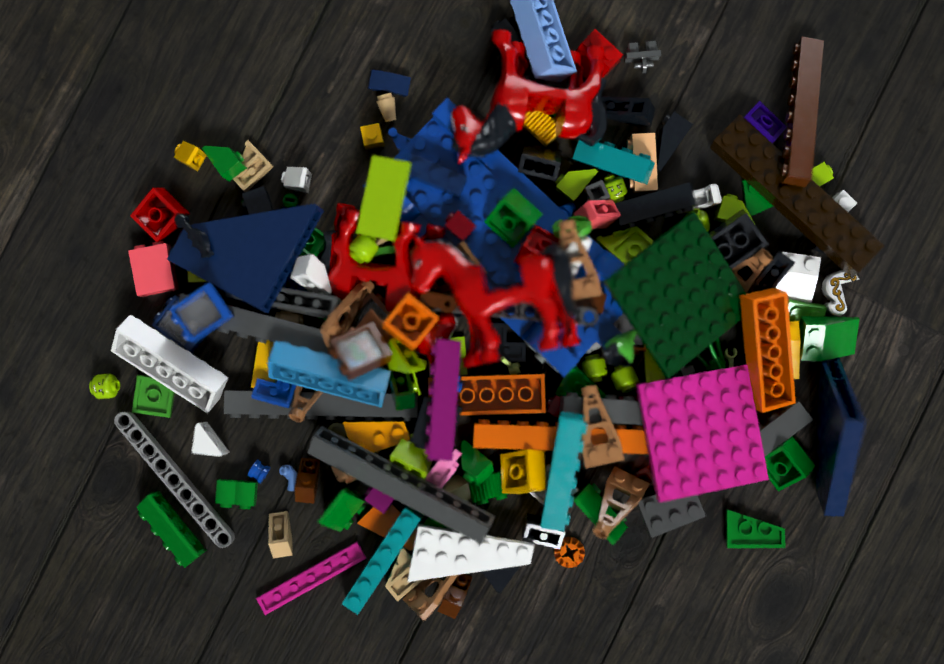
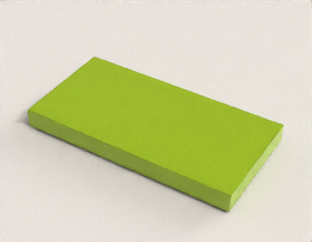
M372 155L356 231L357 234L390 241L396 240L412 163Z

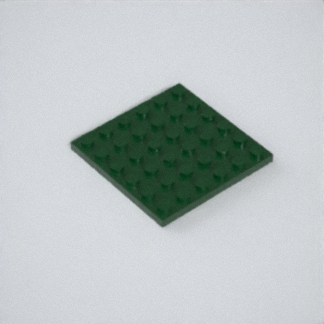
M691 212L603 281L666 378H670L742 319L740 296L746 293L695 212Z

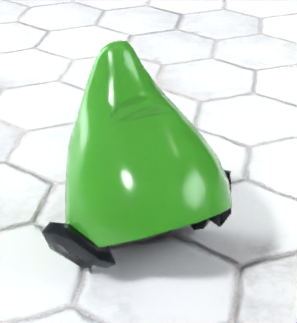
M628 330L615 335L607 341L602 348L604 355L608 359L607 364L614 365L615 367L620 365L630 366L634 358L633 346L635 336L637 335L635 330Z

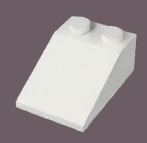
M782 252L792 259L795 264L776 288L787 291L788 299L811 303L818 280L821 257Z

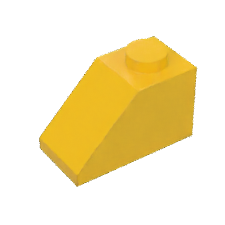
M185 141L178 144L174 151L175 159L196 171L199 170L207 156L198 147Z

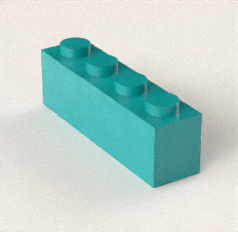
M579 140L572 158L577 162L646 185L649 182L655 162L650 160L651 156L640 153L637 156L632 154L633 150L624 147L619 150L615 148V144L606 141L604 144L597 143L594 146H589Z

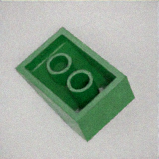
M801 316L799 327L801 340L800 359L802 361H824L855 354L860 318Z
M348 485L342 490L318 523L339 532L344 528L348 530L354 522L352 517L355 513L359 515L366 507L363 504L365 498Z

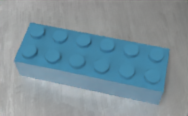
M275 341L268 361V373L271 379L381 408L390 377V371L383 367H378L348 381L346 376L341 375L336 359L333 360L328 353L311 351L304 346H292L285 341ZM345 358L351 369L364 363L349 361Z

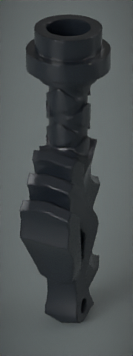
M183 213L178 214L174 219L176 226L186 230L187 238L192 241V247L200 251L201 259L213 256L214 252L210 249L209 238L206 233L190 226V219L187 215Z

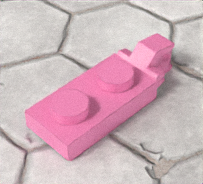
M455 449L452 461L439 460L426 476V480L442 488L457 470L459 463L456 460L462 453Z

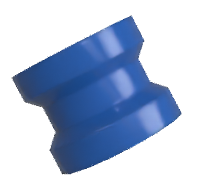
M257 459L247 476L250 478L254 477L261 484L271 467L262 465L261 461Z

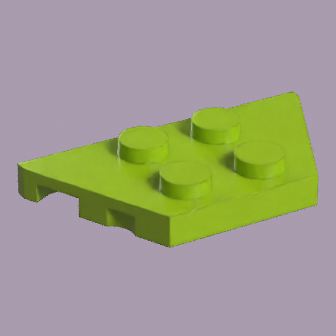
M638 227L629 228L624 231L619 230L613 232V235L596 238V242L602 248L613 254L623 264H626L654 242Z

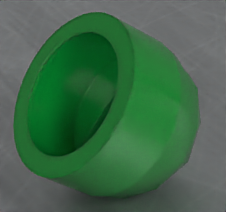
M288 193L283 197V204L286 208L297 207L299 200L295 194ZM286 198L295 199V202H290V201H285V200H286Z

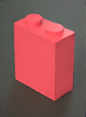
M164 241L153 242V246L148 247L137 245L134 246L133 250L128 251L137 296L145 297L179 290L175 265L167 260L171 245L164 243Z

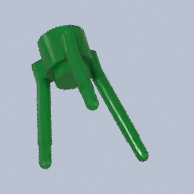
M719 338L715 340L719 357H717L712 344L709 345L713 359L709 361L710 365L707 364L700 354L696 356L707 372L727 368Z

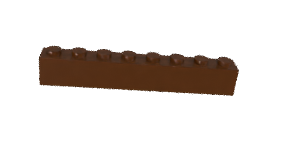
M802 36L792 49L794 60L790 70L793 71V75L789 82L791 94L787 100V105L790 107L786 115L788 128L784 133L786 146L782 152V157L785 158L780 172L783 175L782 183L806 187L812 180L824 40Z

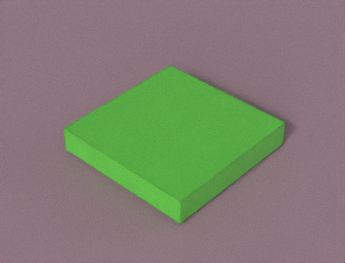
M137 375L132 413L171 418L175 392L150 376Z

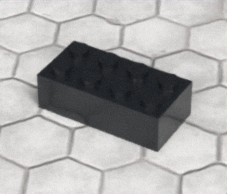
M744 209L708 233L731 270L768 245V242Z

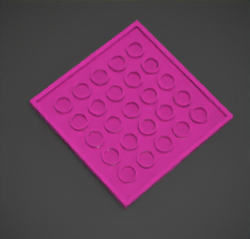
M747 365L636 385L657 502L769 480Z

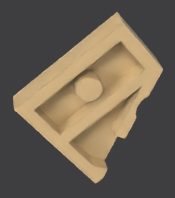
M249 140L245 142L246 147L242 155L245 159L243 163L247 168L233 179L244 192H248L273 168L271 163Z
M404 547L401 549L385 585L397 601L422 581L408 582L412 556Z

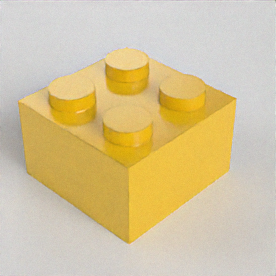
M527 449L500 454L502 493L524 494L546 490L544 451Z

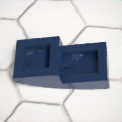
M371 70L367 89L407 97L411 77Z

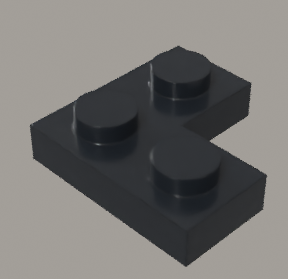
M491 323L501 341L497 348L499 359L503 356L509 362H526V343L507 342V324Z

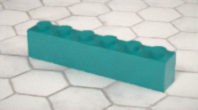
M560 411L541 516V528L564 532L565 525H569L570 514L567 512L568 507H572L574 498L571 495V490L576 488L577 477H574L575 470L579 471L580 459H577L578 452L582 453L584 441L581 440V436L586 434L587 429L584 415Z
M409 506L404 508L344 599L342 605L355 614H359L424 516L423 513Z

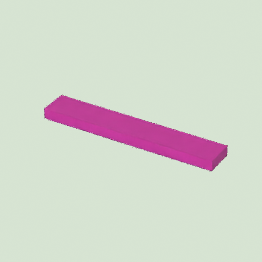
M358 541L258 596L256 600L263 613L267 615L367 557Z

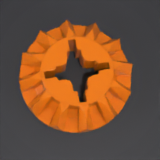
M565 537L563 538L561 548L554 549V556L556 561L563 567H577L583 562L585 549L578 539ZM566 545L571 550H576L573 553V560L569 556H563L567 552Z

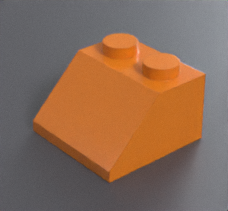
M408 293L383 323L382 328L413 352L438 321L439 317Z

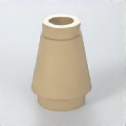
M392 93L377 96V105L385 122L397 120L395 97L392 96Z

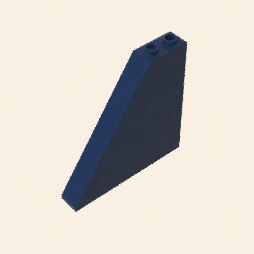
M309 204L192 224L190 226L206 233L209 238L210 249L214 252V255L210 258L201 259L200 251L192 247V241L187 238V232L183 229L178 236L176 244L171 248L167 260L268 313L324 210L316 204Z
M839 357L818 361L816 493L824 516L832 517L844 516L866 423Z

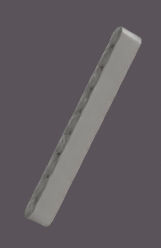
M120 412L114 419L116 427L215 545L225 548L232 544L235 539L234 532L136 415L132 412ZM125 415L129 418L127 426L122 423V418ZM136 430H139L142 434L140 440L134 437ZM148 445H152L154 448L152 455L147 453ZM161 459L166 462L164 470L159 467ZM173 474H176L179 478L177 484L171 481ZM185 489L190 490V499L184 497L183 492ZM197 504H201L204 507L203 513L196 511ZM210 518L216 521L215 528H211L208 525ZM222 533L228 535L229 540L227 543L221 541L220 536Z

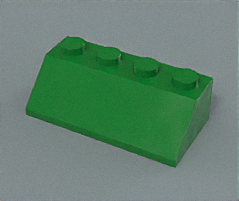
M160 491L149 494L136 507L139 510V516L144 521L147 520L151 525V531L156 536L159 535L163 540V546L168 551L171 550L175 555V561L180 566L187 567L207 551Z

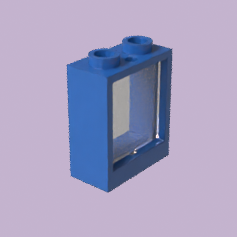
M211 283L206 284L169 309L172 313L170 317L176 325L179 324L183 329L181 331L183 337L193 343L198 342L235 317Z

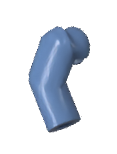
M288 464L282 465L279 473L288 480L287 491L295 492L298 473L292 466Z

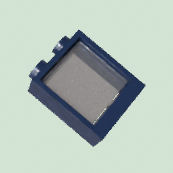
M175 295L167 300L165 303L166 308L155 315L152 326L165 337L174 341L178 346L193 354L205 337L196 343L190 340L187 341L181 333L183 329L179 324L176 325L170 317L172 313L169 309L178 304L180 296ZM192 321L189 326L195 334L205 329L198 326L199 322Z

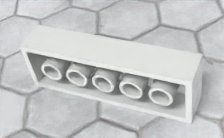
M132 315L116 329L111 352L207 414L219 401L228 377L222 372L217 371L205 361L192 355L191 352L178 346L174 341L161 335L157 330L152 329Z

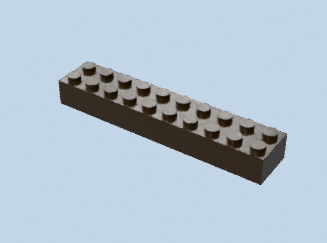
M739 115L713 141L710 149L851 278L857 275L884 247L876 237L813 180L806 187L782 183L783 175L780 172L785 159L782 157V152L743 116Z

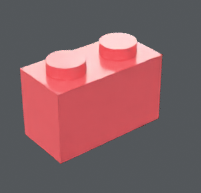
M613 200L587 201L573 213L574 216L588 218L591 221L592 229L607 228L621 216Z

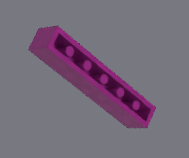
M437 339V343H433L432 355H436L435 363H431V375H434V383H430L429 395H433V402L428 404V415H432L431 423H427L426 435H430V443L425 445V454L429 455L428 460H453L461 341Z

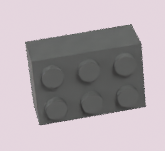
M656 491L644 495L637 505L648 535L651 538L706 517L698 495L657 502Z

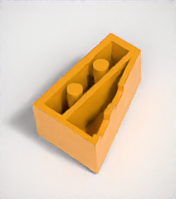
M405 421L343 422L348 440L373 453L397 445L401 439L411 440Z

